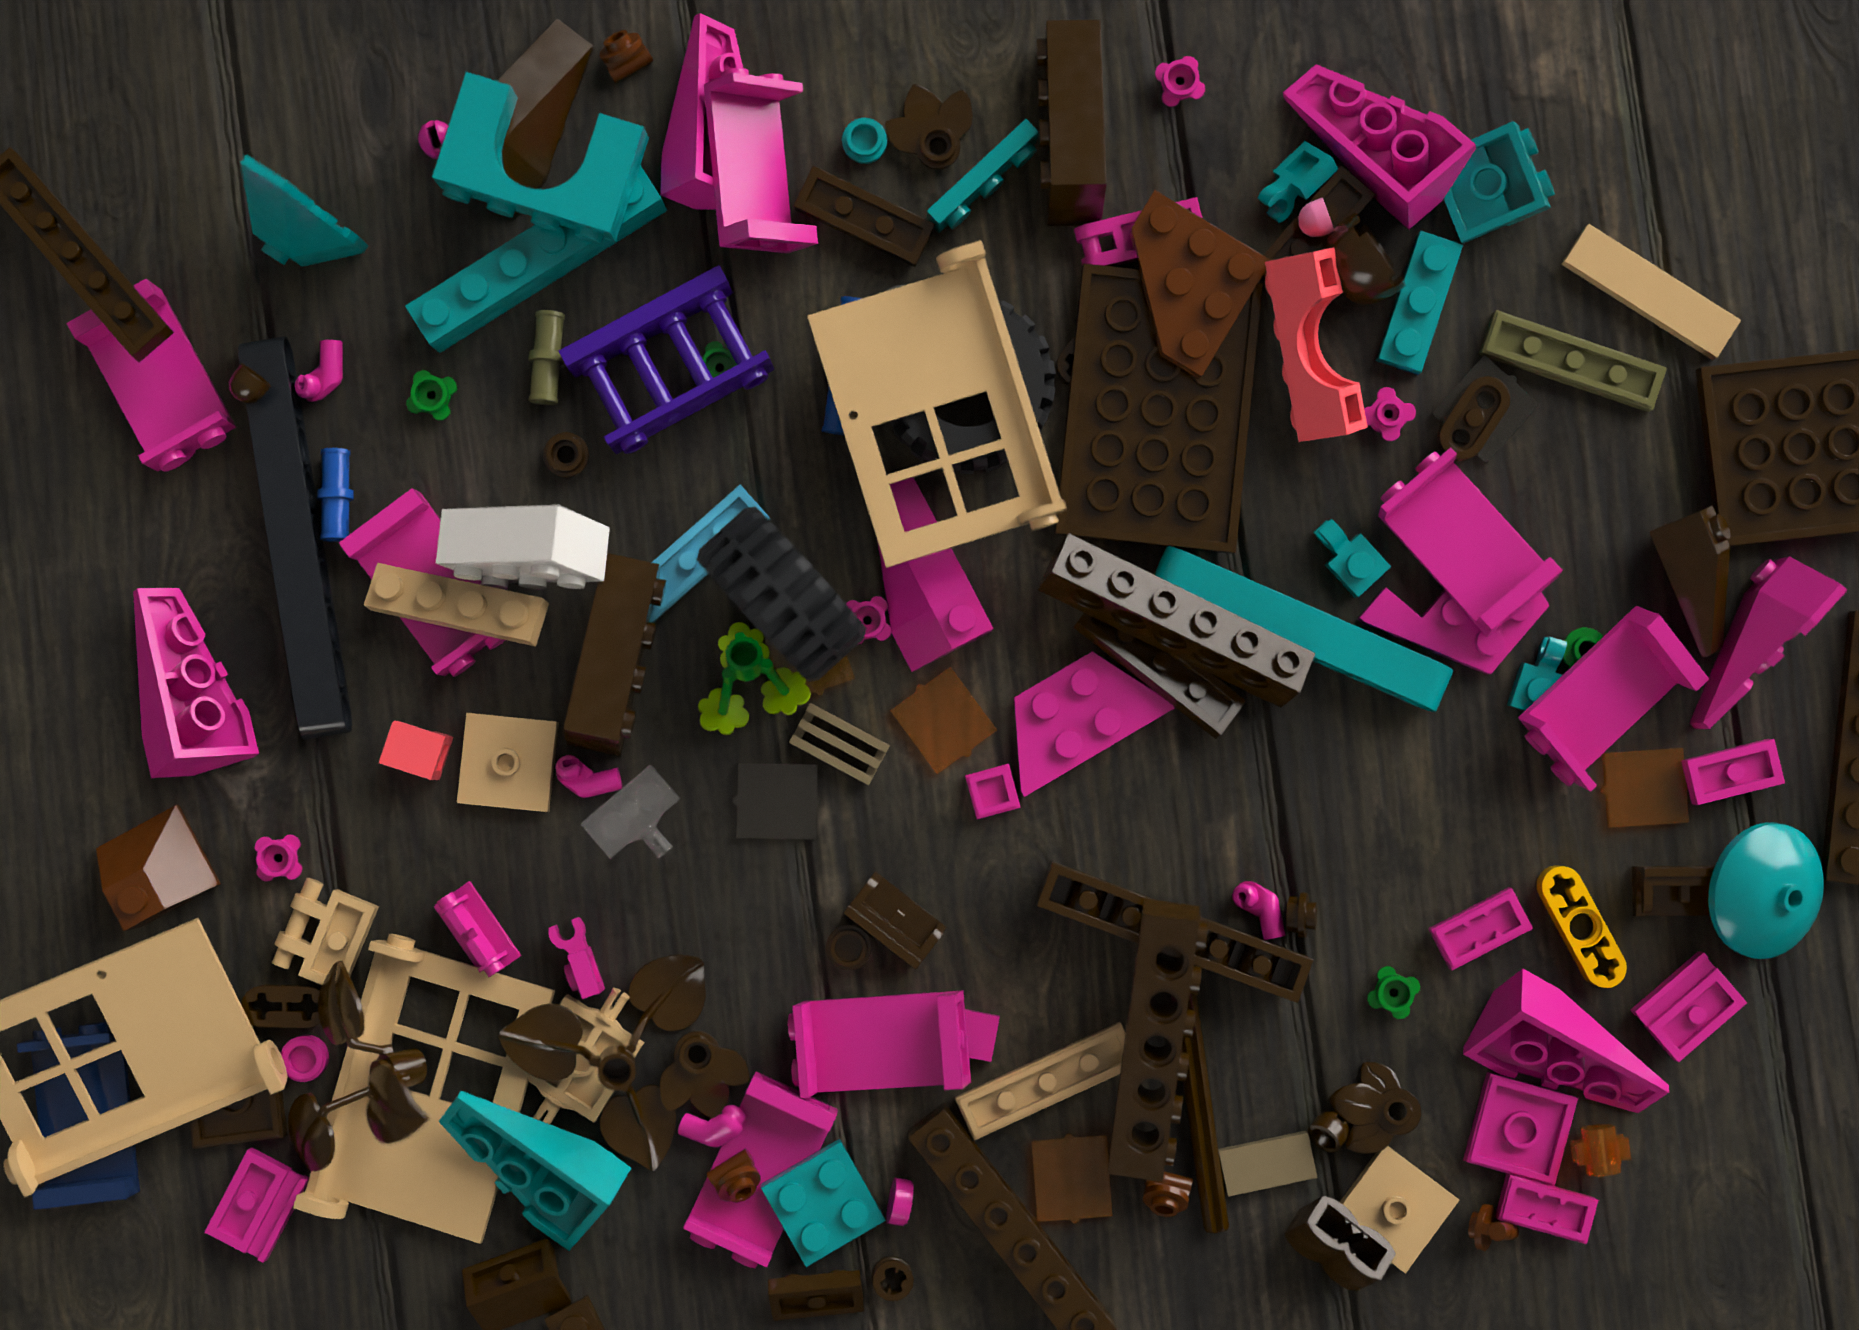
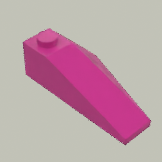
M701 13L694 16L662 150L660 195L695 210H716L704 84L722 77L721 72L724 70L743 68L735 30Z
M1317 64L1283 92V98L1346 168L1376 194L1374 199L1407 229L1412 228L1443 201L1476 150V144L1443 116L1431 111L1428 114H1424L1405 106V101L1392 95L1388 99L1368 91L1363 83Z
M914 477L890 484L904 532L937 523ZM878 543L891 633L911 672L992 632L993 627L952 548L886 568Z
M1790 556L1774 561L1768 559L1763 562L1750 577L1754 583L1744 593L1723 642V647L1720 649L1709 675V680L1706 682L1689 724L1695 729H1710L1751 689L1753 681L1749 677L1754 672L1761 674L1770 666L1774 667L1784 657L1782 653L1784 647L1782 645L1787 640L1789 641L1796 637L1800 632L1805 636L1843 596L1847 589L1840 583Z
M137 588L133 592L141 731L151 778L194 776L257 756L259 751L250 712L242 698L237 700L227 684L225 677L228 673L222 662L216 663L203 641L206 634L180 588Z
M1521 969L1493 991L1463 1048V1055L1500 1075L1515 1079L1519 1072L1542 1079L1541 1086L1556 1090L1559 1084L1583 1090L1586 1099L1635 1113H1640L1669 1093V1085L1564 992L1525 969Z

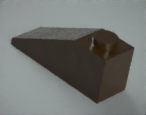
M1710 506L1649 531L1702 658L1712 655L1723 647L1730 546L1727 541L1730 539L1728 524L1721 514H1716L1713 506Z

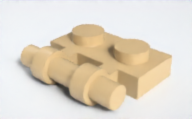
M306 878L301 893H295L290 905L294 910L285 931L279 932L274 945L278 948L272 964L289 969L294 955L301 956L305 959L298 976L322 985L334 963L343 960L347 972L351 976L379 906L338 889L332 891L326 905L317 900L324 884L317 880ZM310 916L320 919L311 943L302 938Z

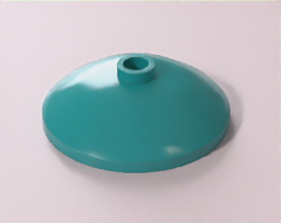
M1768 822L1747 828L1726 846L1713 870L1708 899L1710 916L1715 931L1730 949L1747 957L1768 959L1789 951L1807 934L1820 910L1824 889L1821 861L1817 850L1809 838L1791 826Z

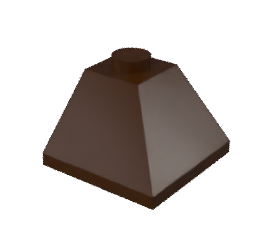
M179 805L167 809L96 848L102 891L124 931L141 928L221 884Z

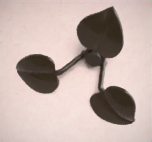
M675 954L657 958L645 964L634 975L628 991L629 1000L634 1007L644 1011V1013L640 1017L625 1047L621 1045L609 1046L602 1051L600 1056L594 1055L586 1047L578 1045L583 1034L579 1018L569 1008L552 1003L541 1004L529 1009L504 1027L499 1033L500 1043L510 1059L533 1077L547 1081L565 1079L574 1072L576 1054H579L587 1059L591 1066L598 1067V1078L604 1087L610 1090L626 1092L627 1095L614 1096L606 1103L600 1117L601 1133L608 1145L617 1153L636 1161L650 1171H654L660 1165L670 1148L676 1126V1111H667L660 1096V1086L650 1084L643 1086L636 1092L631 1085L635 1078V1058L633 1053L636 1051L639 1039L651 1017L659 1028L667 1031H676L692 1025L701 1014L706 997L704 962L700 958L690 955Z
M343 960L334 963L320 989L318 1015L321 1026L333 1044L339 1045L347 1042L351 1049L379 1054V1057L371 1063L368 1087L329 1102L321 1108L312 1093L299 1095L292 1103L288 1116L290 1139L295 1152L305 1167L314 1172L327 1168L334 1157V1132L330 1122L325 1117L335 1109L368 1096L370 1100L366 1108L367 1122L372 1134L383 1144L397 1143L409 1138L430 1118L415 1102L408 1089L410 1086L422 1084L426 1078L427 1066L421 1051L413 1048L393 1052L391 1044L380 1046L358 1040L365 1029L364 1012Z

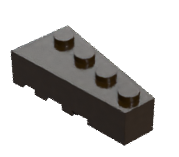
M607 553L604 581H598L564 723L563 731L568 746L621 757L625 737L631 738L636 718V711L631 710L634 694H641L646 675V667L641 666L644 649L651 650L656 631V623L650 622L653 605L661 607L667 580L659 578V564Z

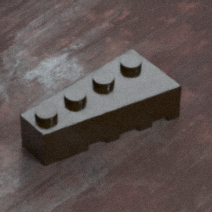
M1046 20L1045 38H1037L1036 41L1037 66H1045V79H1038L1037 86L1038 107H1045L1046 119L1039 120V147H1046V161H1040V189H1047V226H1081L1102 220L1107 186L1101 20Z

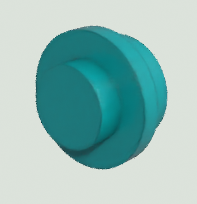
M871 118L856 119L849 123L843 132V149L847 156L857 163H872L878 160L886 150V132L879 122Z

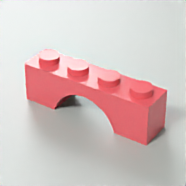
M1335 247L1265 262L1267 272L1265 275V285L1267 292L1272 298L1275 314L1274 333L1280 341L1283 357L1282 376L1289 389L1292 405L1290 418L1294 429L1297 431L1298 442L1343 436L1368 428L1360 383L1348 380L1337 374L1324 359L1319 345L1318 330L1322 314L1330 302L1343 293L1336 265Z

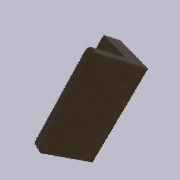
M548 1238L462 1269L466 1306L483 1330H502L571 1304L570 1294L559 1278L555 1250Z

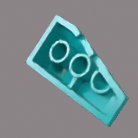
M245 155L241 161L252 233L265 243L261 251L283 265L286 264L288 259H291L302 267L362 254L366 251L369 245L357 234L345 226L344 228L338 226L336 218L315 205L314 201L292 184Z
M463 1091L459 1093L438 1121L474 1161L485 1162L499 1176L495 1181V1185L504 1194L511 1191L526 1207L522 1212L524 1217L534 1227L568 1251L608 1208L631 1170L630 1166L595 1141Z

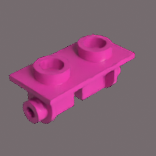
M470 881L456 891L441 898L434 906L474 966L479 967L477 969L479 973L484 971L488 977H491L522 956Z

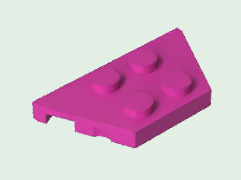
M1090 652L1014 697L1020 791L1025 797L1171 711L1174 709V706L1094 652Z

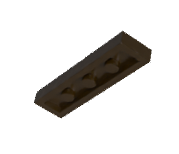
M1086 613L1074 625L1077 631L1215 739L1222 735L1246 702L1245 699L1213 674Z

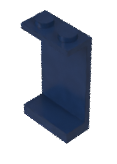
M107 1022L79 1025V1033L62 1035L61 1027H55L71 1059L116 1040L112 1031L107 1030ZM43 1029L32 1031L33 1039L17 1043L18 1053L31 1051L33 1075L60 1064ZM121 1050L76 1068L99 1114L131 1102L127 1061ZM65 1073L35 1085L38 1124L43 1137L88 1120ZM135 1144L44 1182L45 1185L36 1189L32 1194L34 1210L122 1200L140 1192Z

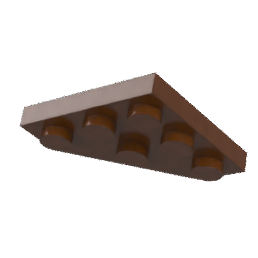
M1154 190L1129 233L1133 248L1136 250L1149 312L1151 311L1157 333L1156 340L1160 355L1200 379L1266 270L1265 262L1271 260Z

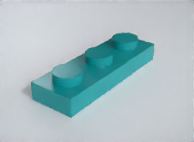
M1027 119L1018 125L927 210V220L935 224V230L938 233L947 225L952 230L960 225L971 213L968 206L981 195L984 199H987L1004 182V179L1001 177L1004 172L1013 164L1017 168L1022 167L1036 153L1037 149L1034 145L1037 143L1039 131Z
M1423 231L1417 234L1403 276L1406 287L1398 291L1376 361L1417 375L1422 372L1463 244Z

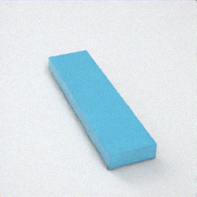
M741 484L652 562L659 564V578L667 581L661 607L653 605L650 622L654 623L708 575L706 570L696 560L699 549L744 508L755 506L768 520L771 519Z

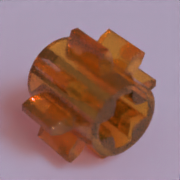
M1594 1124L1581 1127V1139L1570 1140L1573 1163H1578V1166L1585 1165L1586 1175L1609 1176L1621 1173V1160H1631L1629 1137H1624L1623 1134L1617 1135L1616 1126L1613 1124Z

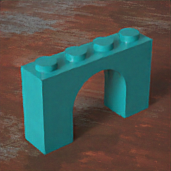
M466 72L432 176L439 187L444 189L442 194L452 200L469 204L471 198L487 202L486 208L507 217H513L515 211L532 216L531 223L548 230L557 231L559 225L576 230V237L590 243L601 245L603 239L616 242L649 140L645 128L599 113L585 159L577 173L567 182L554 188H527L514 182L507 176L502 161L503 144L518 100L517 95L511 85Z

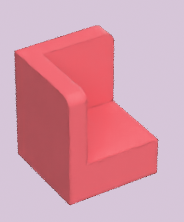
M393 721L379 763L429 780H440L454 737L437 731L422 729L401 721Z

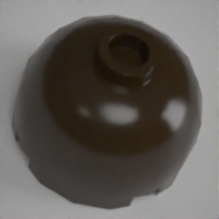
M1354 212L1334 227V231L1327 235L1322 250L1335 247L1336 265L1342 291L1348 299L1364 305L1379 303L1406 287V284L1401 275L1394 280L1392 279L1396 275L1391 268L1394 266L1393 262L1366 224L1359 229L1355 226L1360 223V216L1357 212Z

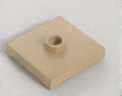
M466 713L457 803L549 812L559 722Z
M1387 1146L1384 1150L1374 1154L1340 1203L1350 1210L1359 1225L1377 1231L1390 1243L1396 1253L1391 1263L1406 1274L1459 1202V1199Z

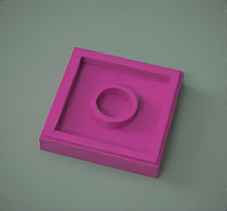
M1487 1072L1463 1160L1555 1187L1578 1098Z

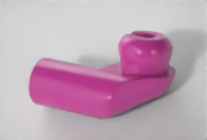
M1244 881L1235 887L1232 893L1234 904L1259 917L1263 940L1286 936L1279 900L1273 892L1252 881Z

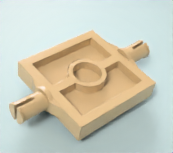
M615 987L612 988L611 993L600 1010L586 1006L569 994L560 1003V1005L572 1010L582 1024L583 1034L578 1045L586 1047L596 1056H600L602 1051L609 1046L621 1045L625 1047L632 1036L615 1020L630 997L624 992L613 1007V1003L621 992L620 989ZM640 1039L636 1046V1051L633 1053L634 1058L645 1043ZM576 1054L574 1072L565 1079L547 1081L532 1075L528 1079L545 1097L532 1118L541 1121L548 1110L546 1117L542 1121L547 1124H551L560 1108L575 1110L587 1119L595 1122L615 1091L607 1089L601 1084L598 1078V1067L591 1066L589 1061L579 1054Z

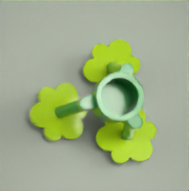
M736 622L729 628L728 635L722 636L718 640V646L723 651L720 662L723 668H725L722 671L723 685L722 688L713 689L708 699L705 698L699 701L698 710L702 713L700 725L707 731L718 729L721 734L730 735L735 727H744L748 723L749 713L743 708V697L740 695L731 696L733 682L736 679L750 681L759 677L761 673L766 674L770 681L762 685L761 692L765 696L763 708L769 714H776L782 711L785 715H792L796 711L797 705H803L809 701L811 691L805 685L806 679L798 671L792 674L785 667L777 670L774 669L772 661L768 659L769 649L762 643L764 634L759 629L750 630L745 623Z

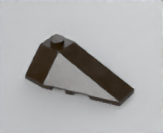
M558 19L497 80L498 82L511 85L518 97L502 149L504 170L507 176L514 182L531 189H540L547 181L558 141L562 139L566 128L565 122L573 99L578 94L594 49L593 45Z

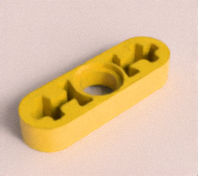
M1555 865L1546 868L1538 877L1537 892L1582 976L1590 984L1601 988H1611L1618 985L1626 975V961L1581 877L1575 870L1569 867ZM1555 875L1561 879H1569L1570 884L1565 887V892L1570 901L1577 902L1581 899L1582 905L1569 907L1562 914L1559 912V908L1567 907V904L1560 894L1550 893L1549 889L1555 885L1553 880ZM1585 913L1593 922V930L1587 938L1578 940L1570 932V922L1577 914ZM1601 939L1603 940L1604 944L1595 946L1602 958L1612 959L1613 964L1608 967L1610 975L1607 978L1598 973L1594 974L1593 969L1598 966V961L1593 952L1586 951L1582 954L1581 948L1592 947Z

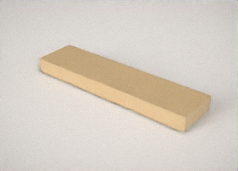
M1590 224L1584 227L1561 263L1564 267L1711 360L1718 358L1741 321L1736 316Z
M1120 1022L956 1096L955 1100L973 1140H977L1119 1075L1125 1039V1031Z

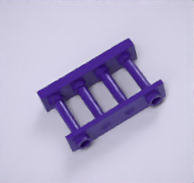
M720 265L559 350L564 363L575 378L580 375L589 376L617 429L604 436L607 444L615 454L622 451L625 454H629L641 449L648 443V437L742 387L746 390L757 387L768 379V373L775 370L766 350L752 356L724 303L727 301L726 297L732 295L733 291ZM700 311L710 314L737 364L735 367L714 378L685 327L687 318ZM660 332L669 334L697 386L675 399H672L645 348L646 340ZM621 353L629 355L657 407L634 421L631 419L605 370L607 366L606 361Z

